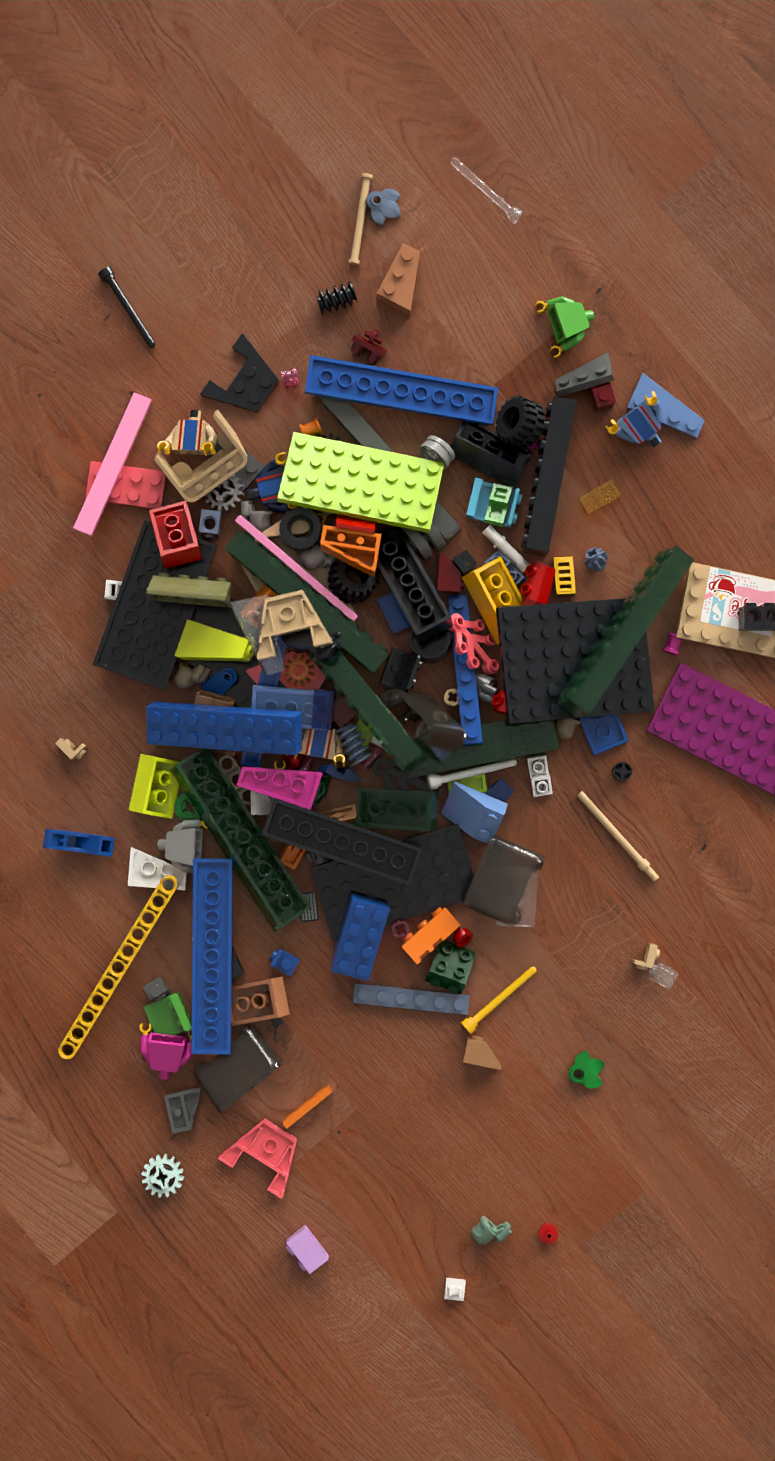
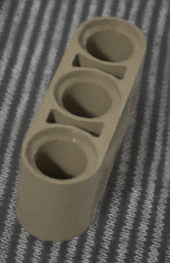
M222 756L218 762L220 770L243 804L251 805V801L246 802L243 799V794L251 790L236 786L233 783L234 776L240 775L242 769L232 756ZM225 759L232 760L233 766L230 769L223 768L222 763Z

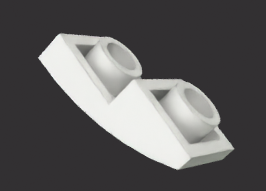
M546 754L527 757L533 796L553 794Z

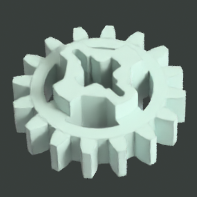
M158 1154L156 1160L153 1158L149 1159L151 1165L145 1164L144 1168L147 1171H143L141 1175L146 1176V1178L142 1180V1183L148 1184L145 1188L146 1190L152 1189L151 1195L157 1192L159 1198H161L163 1193H165L166 1197H169L170 1191L175 1194L177 1192L175 1187H181L182 1184L179 1181H182L184 1176L180 1174L184 1169L178 1168L180 1161L173 1162L174 1156L168 1159L167 1154L163 1158ZM165 1164L170 1165L172 1168H168ZM156 1165V1173L150 1175L151 1169ZM161 1172L163 1175L167 1174L165 1180H163V1177H159ZM176 1177L175 1182L170 1186L169 1180ZM153 1183L160 1185L161 1188L155 1186Z

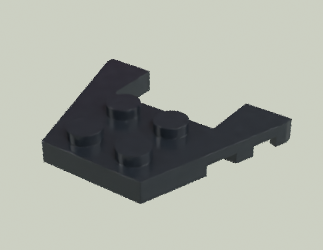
M241 334L232 348L248 359L227 391L209 380L200 395L204 398H210L258 413L279 383V380L245 335Z

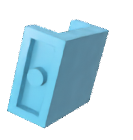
M475 478L466 518L484 522L494 484L483 482V479ZM519 488L512 489L503 527L510 528L511 524L516 523L518 513L515 512L516 505L520 506L522 494H519Z

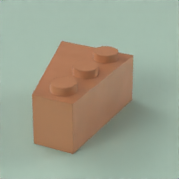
M403 243L377 292V300L408 316L411 315L420 251Z

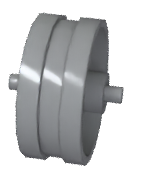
M430 435L419 447V451L424 459L444 463L443 470L447 469L449 463L455 459V453L452 448L439 437Z

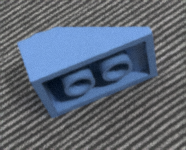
M454 781L441 814L454 824H459V828L472 838L491 845L508 804Z

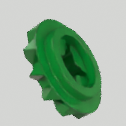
M195 792L182 793L175 801V813L182 821L200 819L205 811L204 800ZM185 800L190 804L197 802L193 807L195 814L190 810L183 812L187 807Z

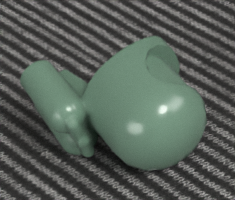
M483 1215L480 1218V1222L472 1228L471 1234L478 1244L484 1245L489 1243L494 1237L497 1243L503 1242L512 1231L510 1229L511 1225L507 1221L495 1226Z

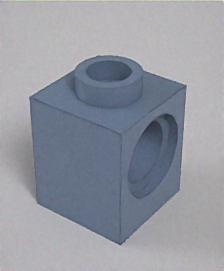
M201 510L199 533L203 535V538L214 539L215 536H220L221 511ZM207 521H214L215 527L213 529H206L205 524Z

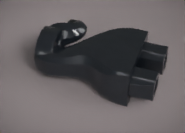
M310 628L280 636V639L291 651L295 653H312L322 662H332L335 660L342 646L339 641H336L341 636L340 632L329 635L333 644H329L325 649L323 646L314 647Z

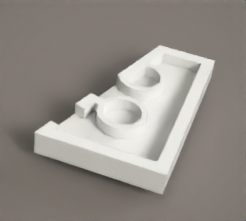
M131 847L128 886L156 888L165 876L173 875L178 879L176 890H186L187 873L181 872L166 861ZM165 880L164 886L167 889H172L174 883L171 880Z

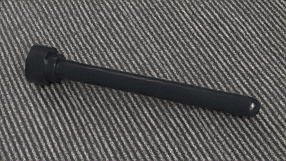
M111 266L105 267L98 273V276L102 281L109 284L150 348L155 347V341L115 281V272Z

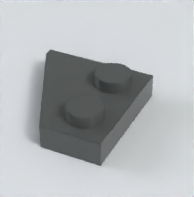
M201 1086L164 1095L172 1134L192 1129Z

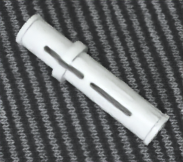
M491 524L482 532L491 541L493 547L501 551L521 573L530 565L505 540L506 537L504 535L501 536Z

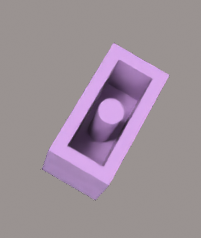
M306 1225L287 1238L286 1248L292 1256L296 1255L299 1259L298 1264L303 1271L307 1270L311 1274L329 1259L328 1253Z

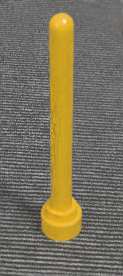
M530 967L473 1018H465L461 1022L462 1025L472 1034L477 1030L478 1023L536 973V968Z

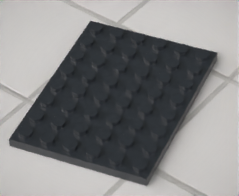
M643 597L496 608L507 724L655 711Z

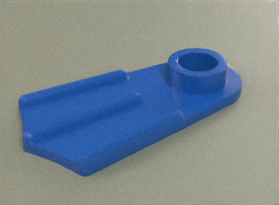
M226 667L200 685L205 691L224 695L237 681V673L234 669Z

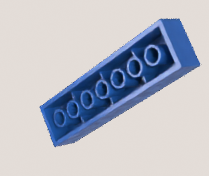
M157 701L146 707L147 744L296 755L302 750V711Z

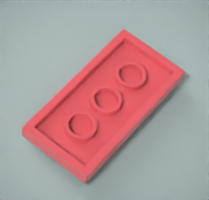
M91 461L85 499L102 465L101 462ZM123 466L107 503L147 509L160 508L163 504L167 476L163 471Z

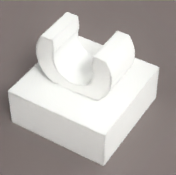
M446 1278L444 1299L464 1301L466 1280Z

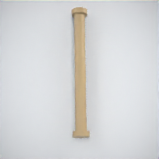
M362 173L361 179H363L352 253L351 258L348 260V264L358 266L360 263L358 257L367 205L366 198L369 192L370 181L373 178V175L368 173Z

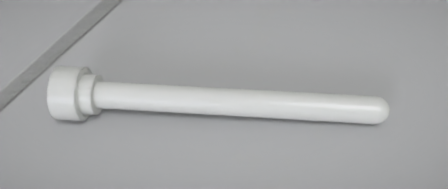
M509 759L439 776V774L435 775V773L427 775L428 786L430 790L438 789V786H441L442 783L516 766L517 760Z

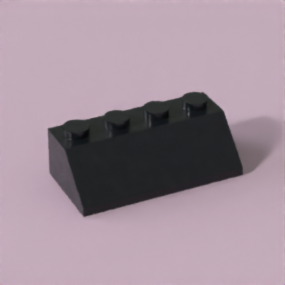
M465 421L450 445L455 453V459L461 460L472 468H476L513 488L516 487L534 453L526 448H519L501 441L497 433L480 424Z

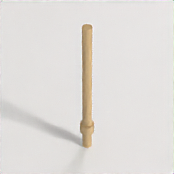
M581 791L577 797L638 864L637 867L644 871L653 882L656 881L659 876L649 866L650 863L638 854L587 795Z

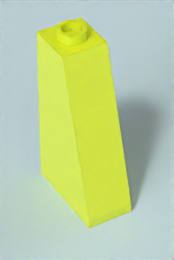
M187 619L174 656L183 660L249 661L255 652V643L249 639Z

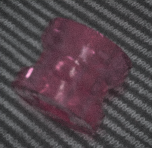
M292 367L291 370L287 371L285 369L281 370L285 389L291 385L300 386L296 367Z

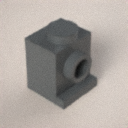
M162 976L143 986L149 1000L153 999L154 1002L171 993Z

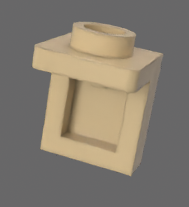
M647 944L644 961L632 959V963L636 964V968L646 971L648 967L653 968L654 961H658L660 950L657 949L658 945Z

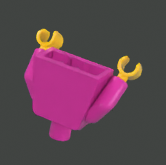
M141 1023L140 1030L143 1032V1035L141 1036L140 1052L146 1062L150 1063V1069L159 1071L160 1079H169L170 1072H178V1068L184 1066L193 1055L191 1054V1029L188 1030L189 1040H187L186 1036L152 1033L151 1023H149V1029L145 1031L143 1028L144 1023Z

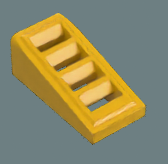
M573 557L553 558L555 596L575 595ZM569 562V566L558 567V563ZM559 570H569V573L559 574ZM570 577V581H559V578ZM560 585H570V588L560 589Z

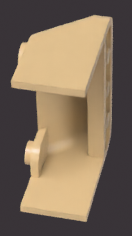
M218 409L214 412L213 418L222 428L218 434V442L223 449L194 470L186 462H177L171 467L159 452L154 459L181 496L188 502L199 500L242 469L247 463L248 457L240 440Z

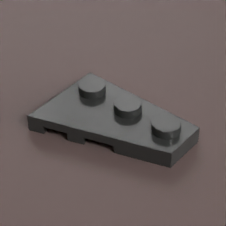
M606 353L556 379L555 384L558 396L561 397L614 381L609 354Z

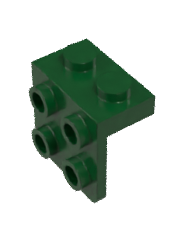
M445 940L440 942L425 981L429 982L432 986L445 988L451 993L461 994L467 983L475 952L464 947H458L456 944Z

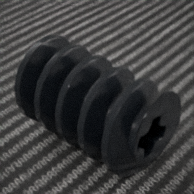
M350 281L347 283V288L344 284H340V290L333 286V292L326 288L325 295L319 290L318 297L316 296L321 315H324V309L331 313L332 307L339 311V304L345 309L346 302L351 307L353 306V300H356L358 303L354 287Z

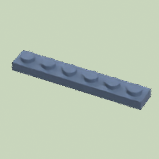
M355 983L353 1003L468 1015L470 995Z

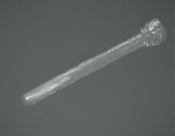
M451 158L450 163L503 209L511 223L515 224L521 218L523 212L518 207H511L457 158Z

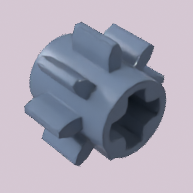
M591 548L586 552L585 556L587 559L584 560V563L591 571H601L606 567V559L609 557L601 548Z

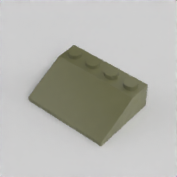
M159 573L158 576L153 575L147 588L146 594L153 601L230 608L232 583L228 582V579L216 578V581H211L209 577L197 576V579H189V575L179 574L178 577H170L168 573Z

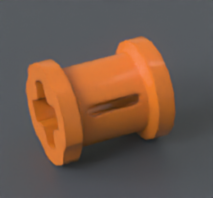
M314 418L313 421L307 424L299 425L302 434L312 436L318 433L323 434L317 418Z

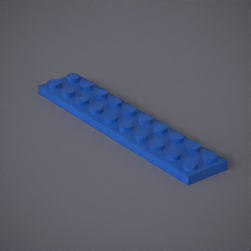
M310 355L304 394L493 426L498 388Z
M193 859L191 1054H231L233 859Z

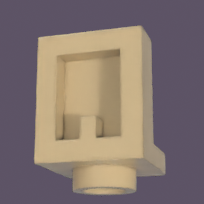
M60 738L55 743L71 760L82 758L86 753L85 749L88 747L82 743L74 750L75 745L68 738L66 740Z

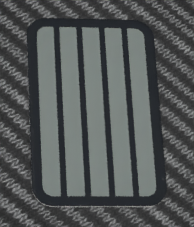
M300 893L298 898L301 921H317L319 914L316 893Z

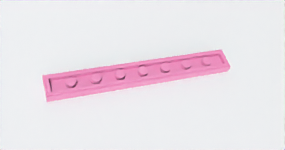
M133 393L73 527L75 531L92 537L150 408L152 399Z
M239 515L235 519L237 524L349 620L355 621L357 614L244 517Z

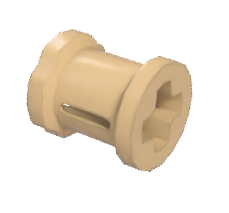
M457 689L446 691L444 694L446 705L454 707L459 704ZM449 693L457 695L455 703L454 701H448Z

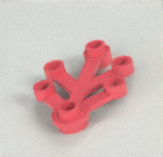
M458 613L452 614L453 627L449 629L455 633L456 653L462 655L467 652V667L475 669L479 667V660L474 656L475 651L483 661V672L488 676L495 674L499 669V663L494 659H490L478 644H485L488 647L494 645L496 642L492 634L482 636L470 634L467 630L482 631L485 628L484 622L481 619L474 622L464 620Z

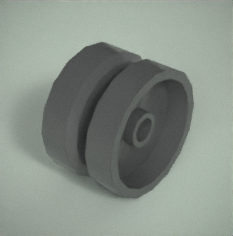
M433 522L430 533L401 527L412 549L423 561H427L433 556L431 547L436 551H440L447 546Z

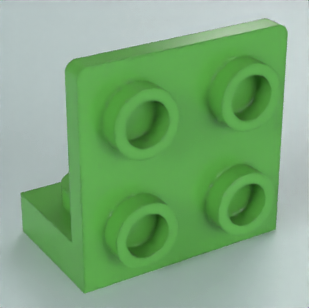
M179 991L144 1006L154 1033L176 1035L192 1029V1019Z

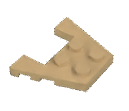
M303 590L264 599L261 622L262 630L259 637L260 646L259 652H257V660L262 661L276 657L273 637L309 628L311 629L315 648L333 644Z

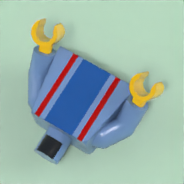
M652 391L653 397L647 398L644 395L645 400L621 417L617 423L612 419L613 426H605L607 431L631 443L637 442L641 444L647 440L652 448L657 446L661 442L656 432L661 429L663 408L657 400L655 392Z

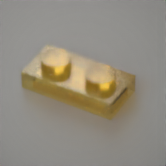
M611 479L579 497L578 500L586 514L589 515L621 497V494Z

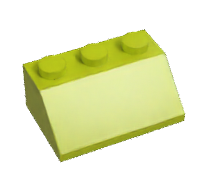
M140 754L129 810L172 819L184 763Z

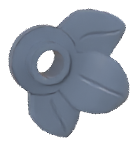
M384 189L382 192L372 191L368 194L366 203L371 209V217L374 222L382 225L386 217L392 219L400 217V208L396 203L400 194L397 191ZM374 197L379 199L378 204L373 201Z

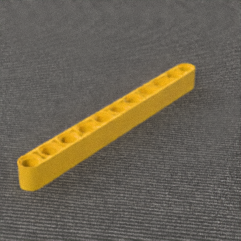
M167 875L159 882L58 1049L59 1055L62 1058L71 1059L84 1042L176 891L178 879L175 876ZM164 881H173L174 887L167 889L164 886ZM156 896L162 897L164 904L161 906L156 905L154 898ZM151 913L154 920L147 922L144 919V914ZM134 930H142L144 933L143 938L135 937ZM131 946L134 951L133 954H126L124 947ZM120 962L123 965V970L117 971L114 968V963ZM111 979L113 987H106L104 980ZM94 996H101L103 998V1003H96L94 1000ZM84 1012H91L93 1020H87L84 1017ZM74 1029H81L83 1031V1036H76L74 1033ZM64 1045H71L73 1052H66Z

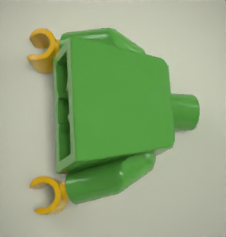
M563 296L548 300L547 303L538 301L535 304L536 307L543 306L542 310L536 312L539 315L547 312L557 344L561 343L559 347H551L550 351L553 349L559 350V353L553 356V358H558L562 351L566 352L578 345L584 338L585 331L589 329V322L594 321L592 310L585 311L582 303L574 302Z

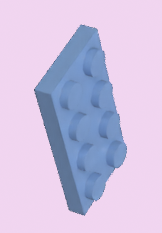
M253 685L252 708L302 711L303 729L328 730L331 691Z

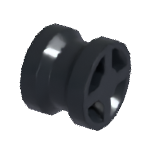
M619 762L613 767L612 775L617 781H626L632 775V768L626 762Z

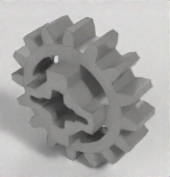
M233 474L203 496L208 498L206 503L212 504L211 508L214 510L218 507V511L221 512L224 508L229 512L230 506L236 509L235 503H241L239 497L244 496V493L240 491V489L244 488V485L239 484L241 478H235L236 474ZM230 480L233 482L235 489L230 486ZM226 488V489L229 490L230 492L226 491V492L221 493V492H219V491H217V490H224V489ZM212 493H214V494L216 495V500H217V502H216L215 499L213 498Z

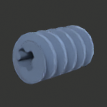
M352 723L336 730L335 733H342L338 740H345L341 746L348 747L345 754H352L348 761H355L351 765L354 766L368 759L372 753H365L369 747L368 745L362 746L365 738H358L362 732H355L359 725H352Z

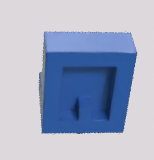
M282 948L279 951L274 950L269 959L272 961L271 967H275L288 976H291L300 961L299 958Z

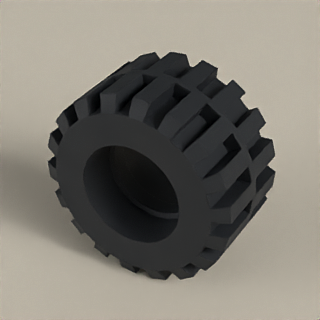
M522 396L511 397V399L505 401V404L501 406V410L497 414V426L495 427L497 436L501 441L519 448L531 447L533 442L536 443L538 441V437L542 435V430L545 427L546 417L544 416L545 411L542 409L543 407L539 403Z
M337 559L328 572L327 582H330L328 587L333 589L332 594L334 596L338 595L340 601L344 599L345 603L348 604L351 601L353 604H357L359 601L363 602L378 585L377 583L380 578L378 576L379 569H376L374 578ZM345 571L355 572L360 577L362 584L350 582L345 575Z

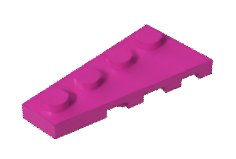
M243 766L237 786L311 810L323 772Z

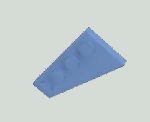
M642 373L627 409L632 410L645 400L644 395L647 398L653 397L652 391H654L657 400L663 408L662 424L696 439L705 420Z

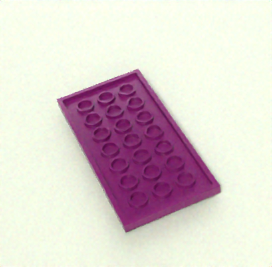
M679 663L646 731L775 796V710L683 663Z

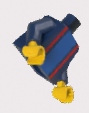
M285 452L278 453L275 459L267 463L258 473L256 478L258 487L247 490L250 501L261 498L263 506L279 513L291 511L292 508H299V506L277 502L285 469L284 465L281 466V464H286L287 459L284 461L282 459L283 455L286 454Z

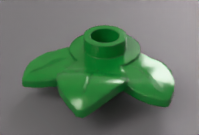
M583 1051L576 1056L574 1065L570 1067L568 1071L569 1079L576 1084L582 1083L586 1088H598L603 1083L597 1075L602 1071L605 1062L597 1058L590 1059L589 1052ZM577 1070L581 1071V1075L579 1077H575L574 1075L575 1071Z

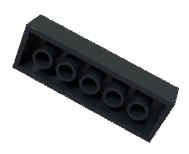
M394 526L381 533L377 569H379L382 578L418 643L420 644L453 627L450 614L401 527Z

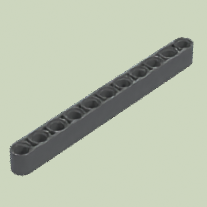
M316 396L358 445L393 452L348 401ZM436 500L432 522L448 543L462 529Z

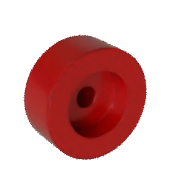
M282 754V762L284 760L286 764L285 768L287 770L297 769L299 761H302L301 754H298L296 759H294L295 755L286 756V754Z
M458 927L454 931L453 941L458 947L468 945L473 939V934L468 928L461 929Z
M545 1223L539 1228L538 1235L543 1243L552 1244L558 1238V1231L553 1224Z

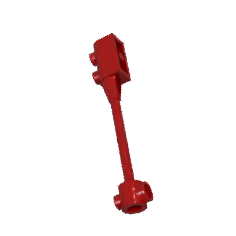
M531 562L525 569V574L527 575L526 583L520 588V592L523 594L521 599L522 606L547 604L555 569L545 564ZM502 690L492 698L493 711L506 715L504 690Z

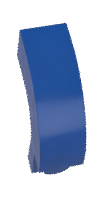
M45 829L43 848L112 857L115 837Z

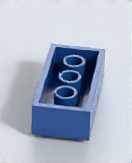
M354 893L350 894L330 963L331 972L369 981L390 911L388 902Z

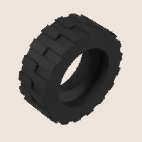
M303 507L292 508L291 511H287L285 516L283 515L281 518L279 533L284 544L290 549L306 551L318 544V541L321 539L322 525L314 511L312 512L310 509ZM304 520L310 525V533L306 538L298 539L293 536L291 527L295 521Z

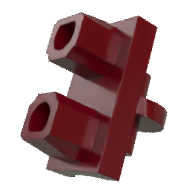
M376 329L373 333L365 331L364 336L369 338V340L359 334L354 335L352 338L354 342L351 351L361 355L364 347L367 348L370 352L366 359L373 364H376L387 352L386 349L374 343L375 341L381 344L383 339L377 337L379 331Z

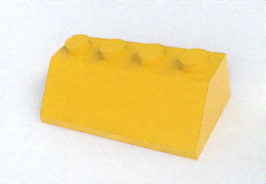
M501 556L462 577L497 645L499 644L496 608L522 606V596Z

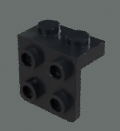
M391 647L379 684L399 691L409 692L416 683V678H414L416 671H419L422 665L421 655L410 654Z

